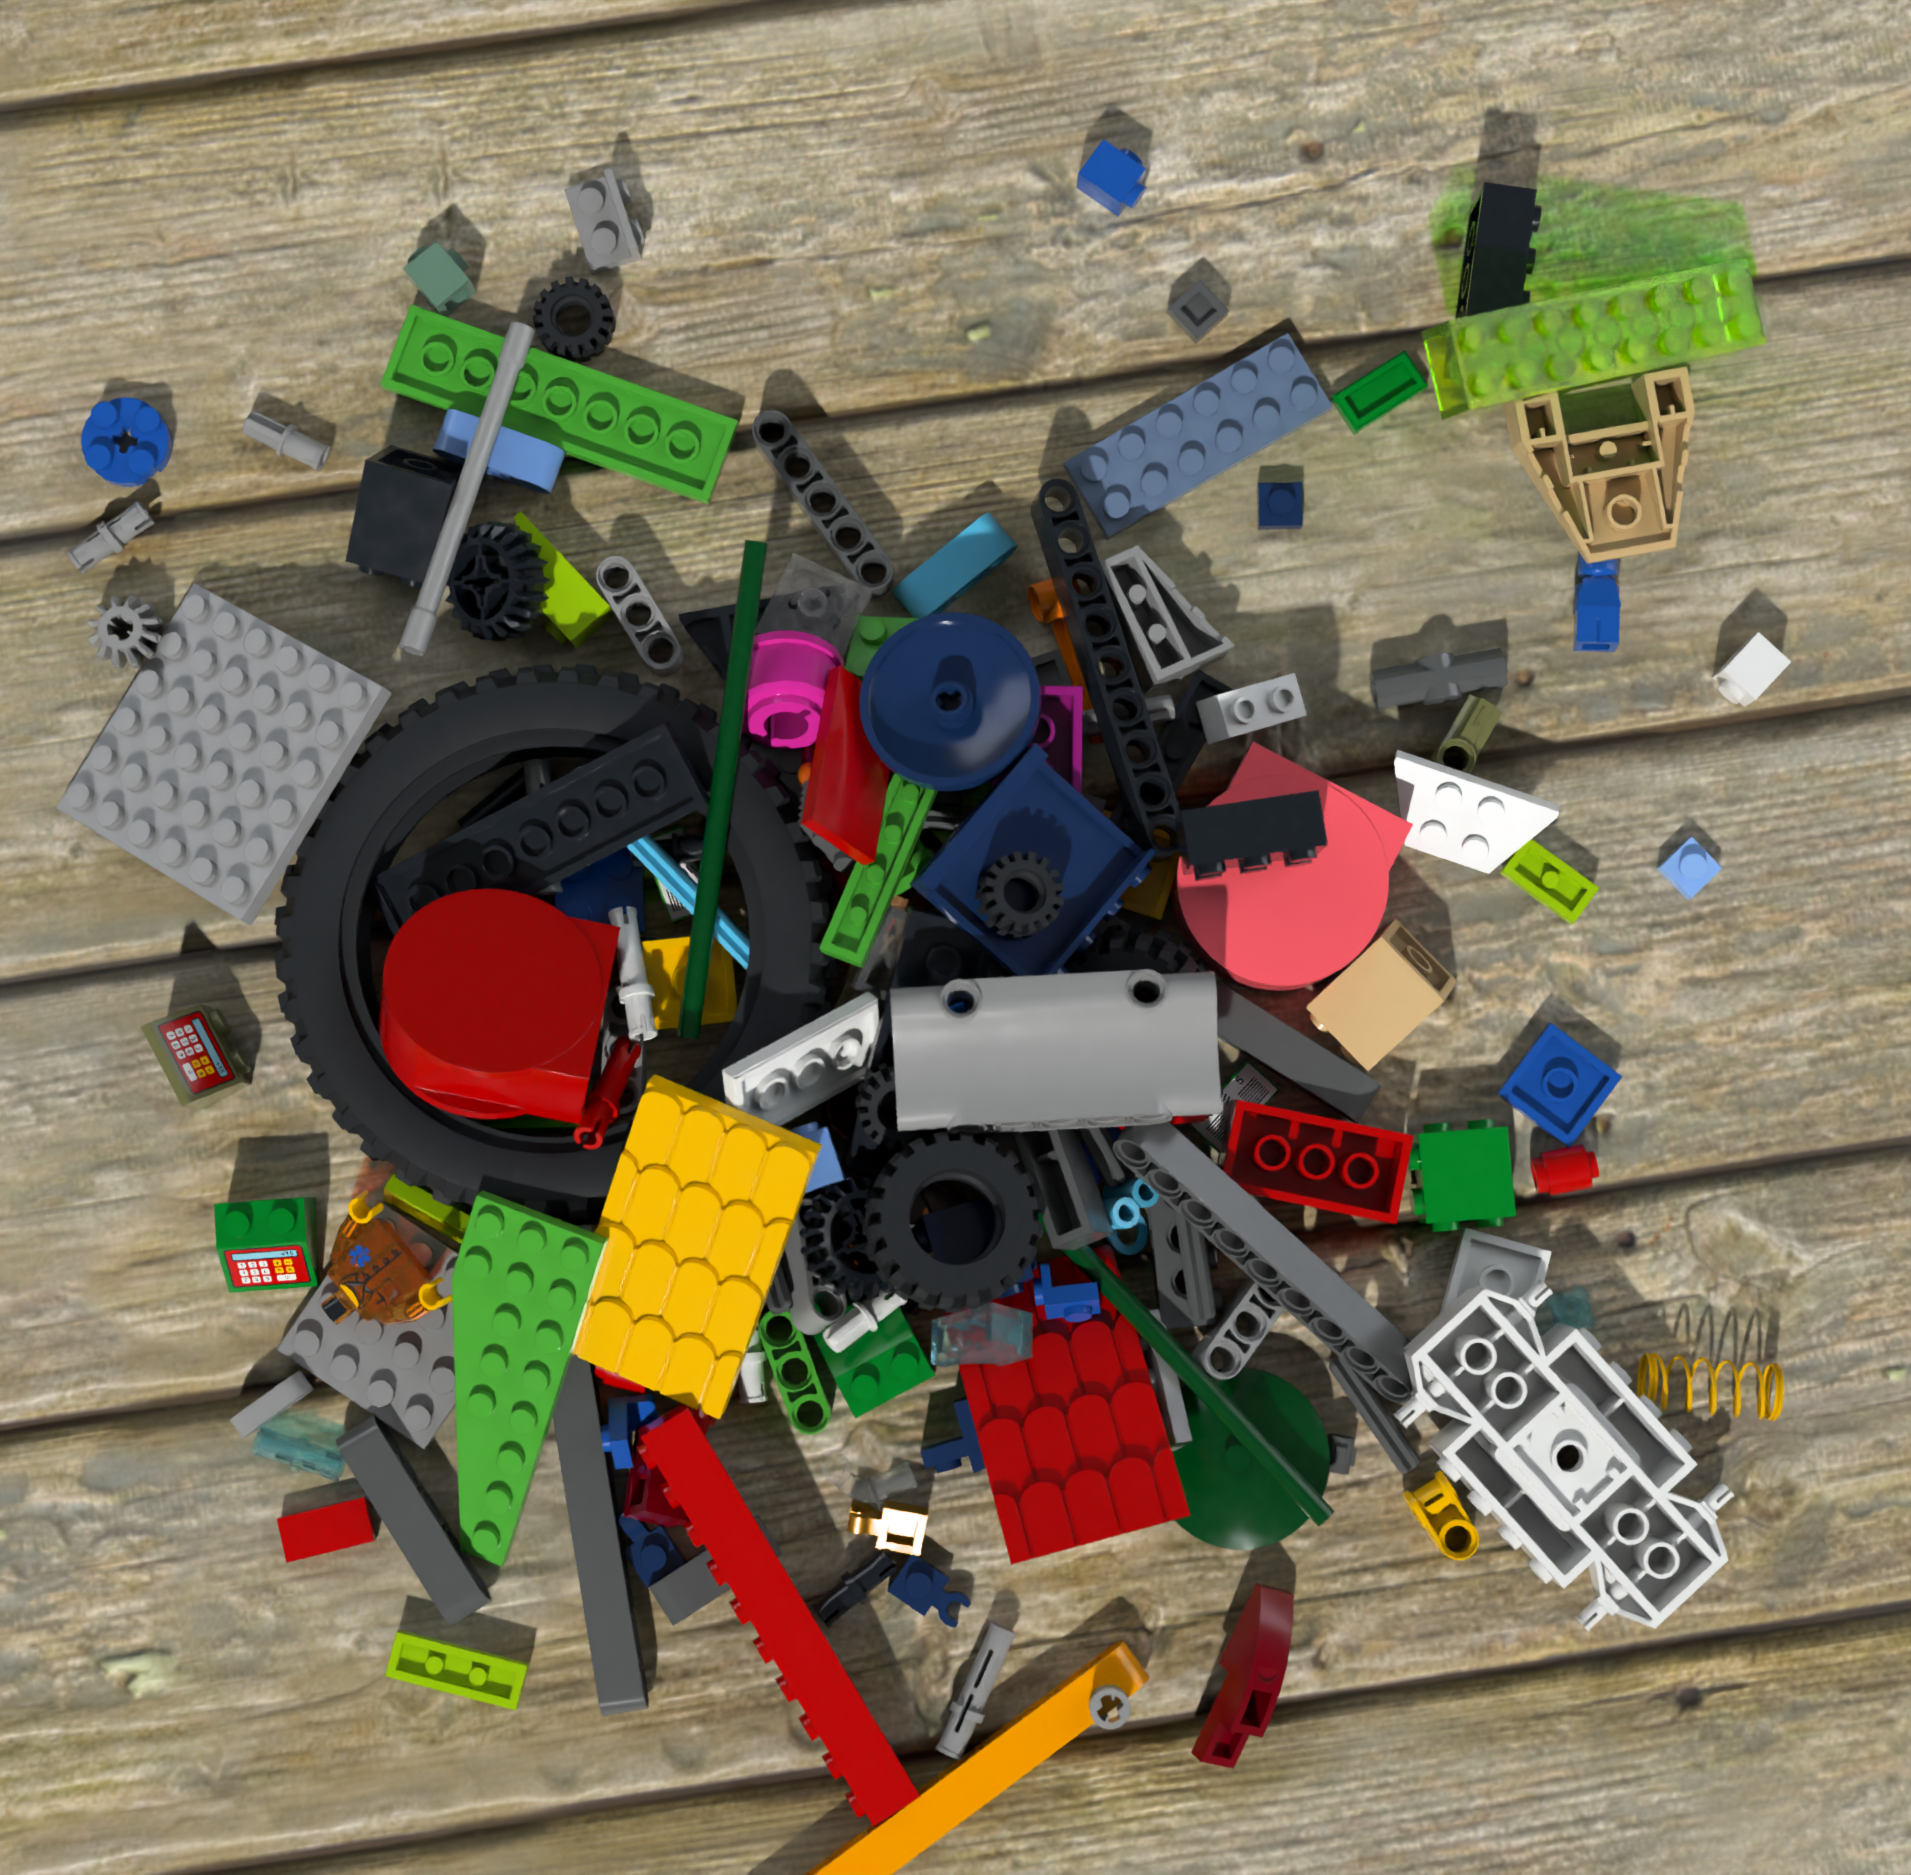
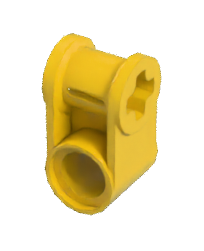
M1441 1470L1434 1473L1435 1479L1414 1492L1406 1490L1402 1493L1414 1517L1426 1530L1440 1553L1454 1560H1465L1476 1552L1479 1546L1477 1530L1461 1506L1462 1503L1457 1493ZM1461 1526L1467 1535L1465 1545L1456 1551L1449 1550L1445 1543V1535L1451 1527Z

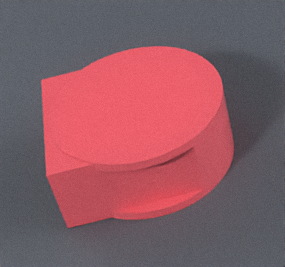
M1252 742L1243 756L1226 791L1215 798L1207 807L1319 790L1328 845L1317 854L1316 859H1312V863L1307 865L1285 867L1284 860L1274 861L1272 865L1267 866V870L1249 874H1240L1239 867L1226 869V872L1222 873V877L1195 881L1194 874L1183 875L1179 855L1177 872L1171 888L1172 908L1176 923L1185 942L1193 948L1192 952L1198 959H1203L1208 968L1214 971V973L1236 985L1253 990L1268 992L1291 991L1315 984L1339 971L1353 961L1371 941L1386 908L1389 891V871L1413 824L1255 742Z

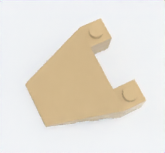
M1687 366L1643 374L1631 384L1638 419L1637 423L1565 435L1557 390L1514 397L1504 406L1512 452L1587 564L1676 548L1683 499L1682 484L1689 455L1687 448L1690 426L1693 424L1695 412Z

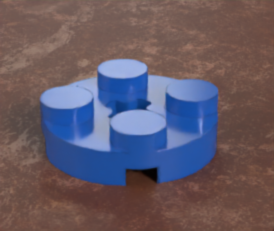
M125 397L113 399L109 402H100L92 408L91 416L83 427L81 447L87 465L107 482L121 487H136L148 482V478L154 476L157 471L161 472L167 466L172 453L173 440L168 425L154 408L142 400ZM125 432H130L133 438L138 439L137 445L129 446L127 453H121V447L116 444L117 440Z

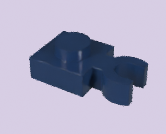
M910 1554L887 1589L889 1593L923 1616L933 1606L938 1610L941 1621L947 1626L954 1628L957 1626L958 1620L948 1614V1605L954 1601L960 1602L967 1608L971 1605V1600L965 1593L961 1591L948 1592L944 1589V1586L950 1579L947 1574L922 1557Z

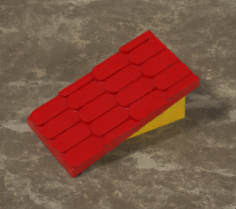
M1106 1244L1091 1248L1121 1280L1112 1246ZM1067 1255L1037 1263V1269L1032 1270L1034 1278H1041L1040 1264L1049 1263L1052 1287L1092 1283ZM1033 1279L1023 1284L1025 1291L1020 1294L1003 1299H993L984 1306L973 1310L966 1309L955 1313H945L1011 1565L1190 1516L1137 1331L1099 1289L1101 1313L1092 1314L1090 1319L1081 1322H1069L1065 1318L1047 1320L1045 1305L1036 1306Z

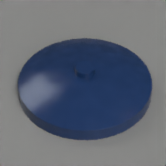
M951 612L934 614L913 621L899 629L881 645L864 674L859 708L863 729L869 743L880 760L893 773L911 784L922 788L938 791H958L977 787L992 781L1011 768L1020 759L1037 730L1042 707V694L1039 678L1031 657L1013 634L987 618L968 613Z

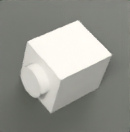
M1758 632L1749 638L1712 678L1720 684L1718 690L1727 700L1734 704L1741 703L1745 707L1755 701L1791 661Z

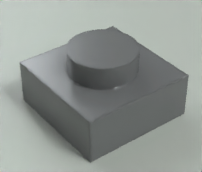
M1200 279L1167 309V314L1195 344L1226 318L1229 313L1224 304Z

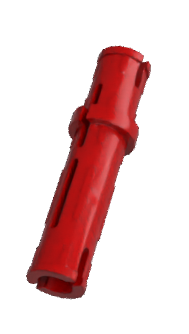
M619 1037L615 1040L612 1046L613 1049L594 1091L589 1093L585 1099L584 1114L574 1132V1139L578 1144L582 1142L585 1133H588L583 1148L591 1150L599 1148L603 1143L609 1124L614 1122V1119L617 1118L620 1112L619 1100L634 1065L641 1054V1046L638 1042L633 1045L631 1052L628 1053L632 1042L629 1040V1037Z

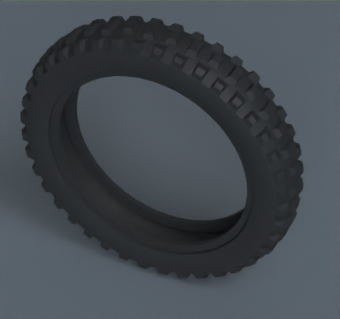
M551 664L518 668L515 676H511L506 668L490 671L489 675L476 678L475 685L471 687L465 681L451 685L436 692L435 702L431 704L424 698H421L409 705L407 710L398 715L399 723L393 727L385 723L364 741L366 751L362 755L355 753L295 852L298 856L296 864L286 867L280 892L286 897L287 901L285 906L276 908L274 925H276V935L283 940V949L275 952L277 979L285 983L286 991L278 995L281 1012L285 1014L287 1021L294 1024L296 1034L290 1038L295 1054L298 1055L300 1062L309 1064L312 1069V1073L307 1077V1081L313 1092L321 1095L323 1099L332 1102L336 1109L331 1117L342 1130H347L350 1134H358L363 1139L360 1150L371 1160L390 1162L397 1168L396 1178L408 1186L426 1185L433 1189V1199L447 1206H454L456 1202L474 1205L476 1195L484 1190L551 1217H560L562 1221L572 1225H583L584 1218L597 1217L598 1214H602L621 1153L625 1149L634 1120L607 1129L602 1145L597 1149L591 1150L583 1148L588 1134L584 1135L580 1144L576 1143L574 1136L531 1137L500 1131L481 1125L464 1116L444 1111L414 1094L395 1074L384 1054L380 1039V1006L374 986L371 962V937L376 901L367 885L370 878L390 868L394 857L406 838L424 816L444 798L466 783L501 767L531 759L548 757L597 759L668 721L674 729L708 797H710L720 723L716 722L718 714L715 710L703 703L698 705L688 698L681 701L679 690L667 684L661 683L657 686L645 682L641 685L636 674L604 670L602 675H598L595 666L587 664H576L575 667L561 666L559 672H554ZM743 732L741 733L726 847L742 882L748 909L750 943L746 980L738 1008L725 1036L700 1071L684 1085V1087L725 1104L722 1070L831 1012L832 1004L828 1002L830 995L827 991L828 981L837 979L839 967L837 959L822 953L819 949L833 917L827 896L835 891L830 872H822L816 855L821 850L814 845L813 841L797 823L800 819L798 814L801 812L798 807L802 803L795 792L788 794L782 784L778 783L777 779L781 772L770 758L764 760L756 750L749 749L752 741ZM709 804L697 809L705 819H707Z

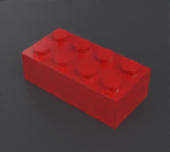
M1236 1099L1230 1102L1218 1167L1252 1196L1397 1224L1413 1135Z

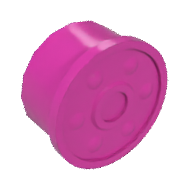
M783 630L756 635L742 732L750 737L752 741L770 748L795 749L816 743L829 670L840 665L845 668L843 658L838 650L826 640L800 631Z

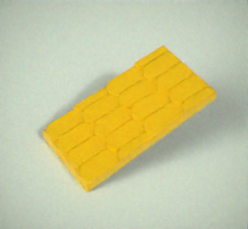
M654 1074L648 1081L645 1092L640 1099L598 1227L594 1231L598 1235L609 1238L572 1355H578V1358L612 1373H619V1376L653 1391H660V1394L696 1410L697 1408L701 1409V1412L720 1420L730 1400L822 1144Z

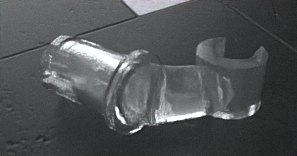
M840 1453L839 1456L844 1464L842 1476L829 1474L824 1461H822L821 1473L827 1483L835 1485L842 1494L852 1500L877 1505L878 1509L882 1508L881 1503L884 1500L891 1499L910 1489L918 1488L907 1461L871 1478L869 1474L864 1475L865 1479L859 1478L852 1473L849 1460Z

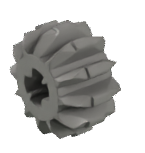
M130 594L125 603L118 595H112L110 609L102 604L96 605L97 612L102 614L100 620L89 619L87 621L89 627L98 631L88 638V642L93 647H99L96 654L102 661L111 659L112 666L122 669L127 661L133 668H140V655L143 654L149 659L155 657V653L150 649L152 643L159 644L162 636L154 632L164 626V622L159 617H152L156 608L149 602L141 604L140 598L136 595ZM129 624L133 627V631H127L130 636L124 640L119 637V633H125L122 627Z

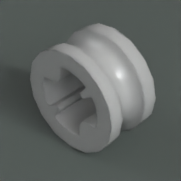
M1105 1684L1093 1691L1089 1699V1710L1092 1719L1098 1726L1113 1730L1127 1722L1131 1706L1127 1694L1122 1688L1116 1685ZM1110 1695L1112 1701H1114L1115 1697L1122 1701L1117 1706L1118 1715L1111 1719L1108 1713H1105L1104 1717H1102L1097 1712L1102 1708L1101 1698Z

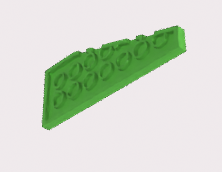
M482 1190L476 1195L452 1274L461 1551L502 1567L508 1560L609 1238Z

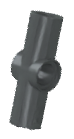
M1501 648L1454 656L1453 653H1441L1416 660L1414 664L1371 671L1369 676L1372 700L1376 710L1418 702H1423L1424 705L1439 704L1462 697V694L1499 689L1508 684L1507 664Z

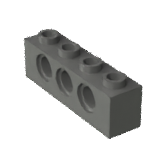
M1159 1196L1156 1204L1147 1207L1156 1303L1157 1309H1160L1161 1321L1166 1325L1167 1329L1216 1324L1215 1317L1193 1320L1190 1317L1187 1294L1181 1293L1175 1285L1176 1275L1183 1269L1180 1249L1172 1244L1170 1238L1171 1231L1176 1226L1174 1208ZM1204 1236L1210 1271V1269L1218 1268L1216 1246L1212 1242L1207 1243V1238ZM1212 1287L1216 1314H1221L1222 1299L1220 1287Z

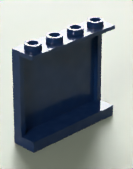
M1036 743L1029 746L1020 759L1005 771L910 883L912 887L1014 977L1066 974L1067 969L1063 964L1073 952L1079 956L1088 948L1096 937L1092 932L1093 928L1101 919L1107 922L1118 912L1124 903L1120 896L1129 885L1135 888L1148 876L1152 870L1148 862L1157 853L1153 848L1143 851L1044 762L1049 755ZM1016 851H1021L1022 855L1030 851L1037 853L1035 860L1039 861L1045 857L1050 861L1046 866L1050 872L1055 868L1060 875L1055 878L1056 883L1063 882L1064 891L1059 894V897L1064 898V903L1057 910L1060 912L1057 918L1035 935L1028 938L1022 936L1020 939H1011V934L1008 933L1002 937L996 934L999 929L997 926L994 925L989 929L984 923L989 919L986 913L982 915L978 913L977 908L982 903L981 900H975V892L981 887L977 883L980 877L985 874L984 871L1004 855L1009 856ZM1012 879L1007 882L1004 896L1008 905L1020 912L1031 910L1035 903V892L1032 886L1022 879Z

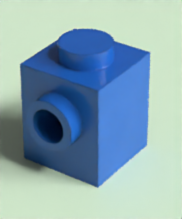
M1103 139L1078 173L1076 188L1119 217L1126 206L1133 209L1145 193L1147 187L1143 185L1146 168L1142 166L1141 159L1135 153L1126 148L1119 150Z

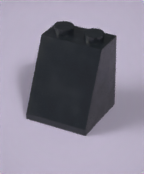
M393 445L366 459L346 562L359 565L358 569L363 573L376 576L388 573L401 577L400 582L405 585L421 588L463 466Z

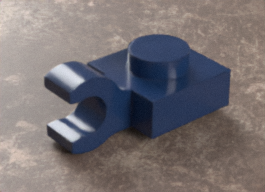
M624 1511L618 1514L619 1516L616 1519L633 1541V1543L623 1549V1552L646 1588L685 1564V1558L664 1526L658 1525L650 1530L646 1522L623 1517Z

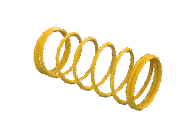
M1645 1352L1640 1359L1637 1372V1397L1646 1396V1372L1649 1364L1647 1398L1655 1403L1658 1389L1657 1358L1663 1376L1661 1390L1662 1411L1667 1410L1668 1377L1677 1359L1683 1362L1686 1371L1685 1411L1688 1414L1691 1412L1693 1401L1692 1379L1701 1361L1707 1364L1712 1383L1709 1394V1413L1712 1416L1715 1414L1717 1406L1716 1381L1725 1363L1730 1364L1735 1377L1733 1415L1736 1418L1740 1415L1741 1411L1740 1382L1749 1365L1755 1367L1760 1382L1757 1397V1417L1760 1420L1765 1417L1769 1421H1775L1782 1411L1785 1388L1783 1371L1778 1363H1769L1762 1376L1760 1368L1754 1361L1747 1362L1738 1375L1737 1369L1730 1359H1724L1718 1365L1715 1373L1706 1357H1700L1694 1363L1691 1371L1681 1355H1676L1670 1361L1667 1369L1657 1353ZM1774 1371L1775 1400L1773 1410L1771 1413L1770 1384L1772 1374Z

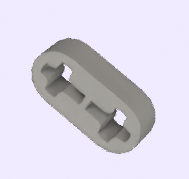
M298 1371L240 1411L230 1421L242 1439H244L304 1398L313 1388L303 1373Z

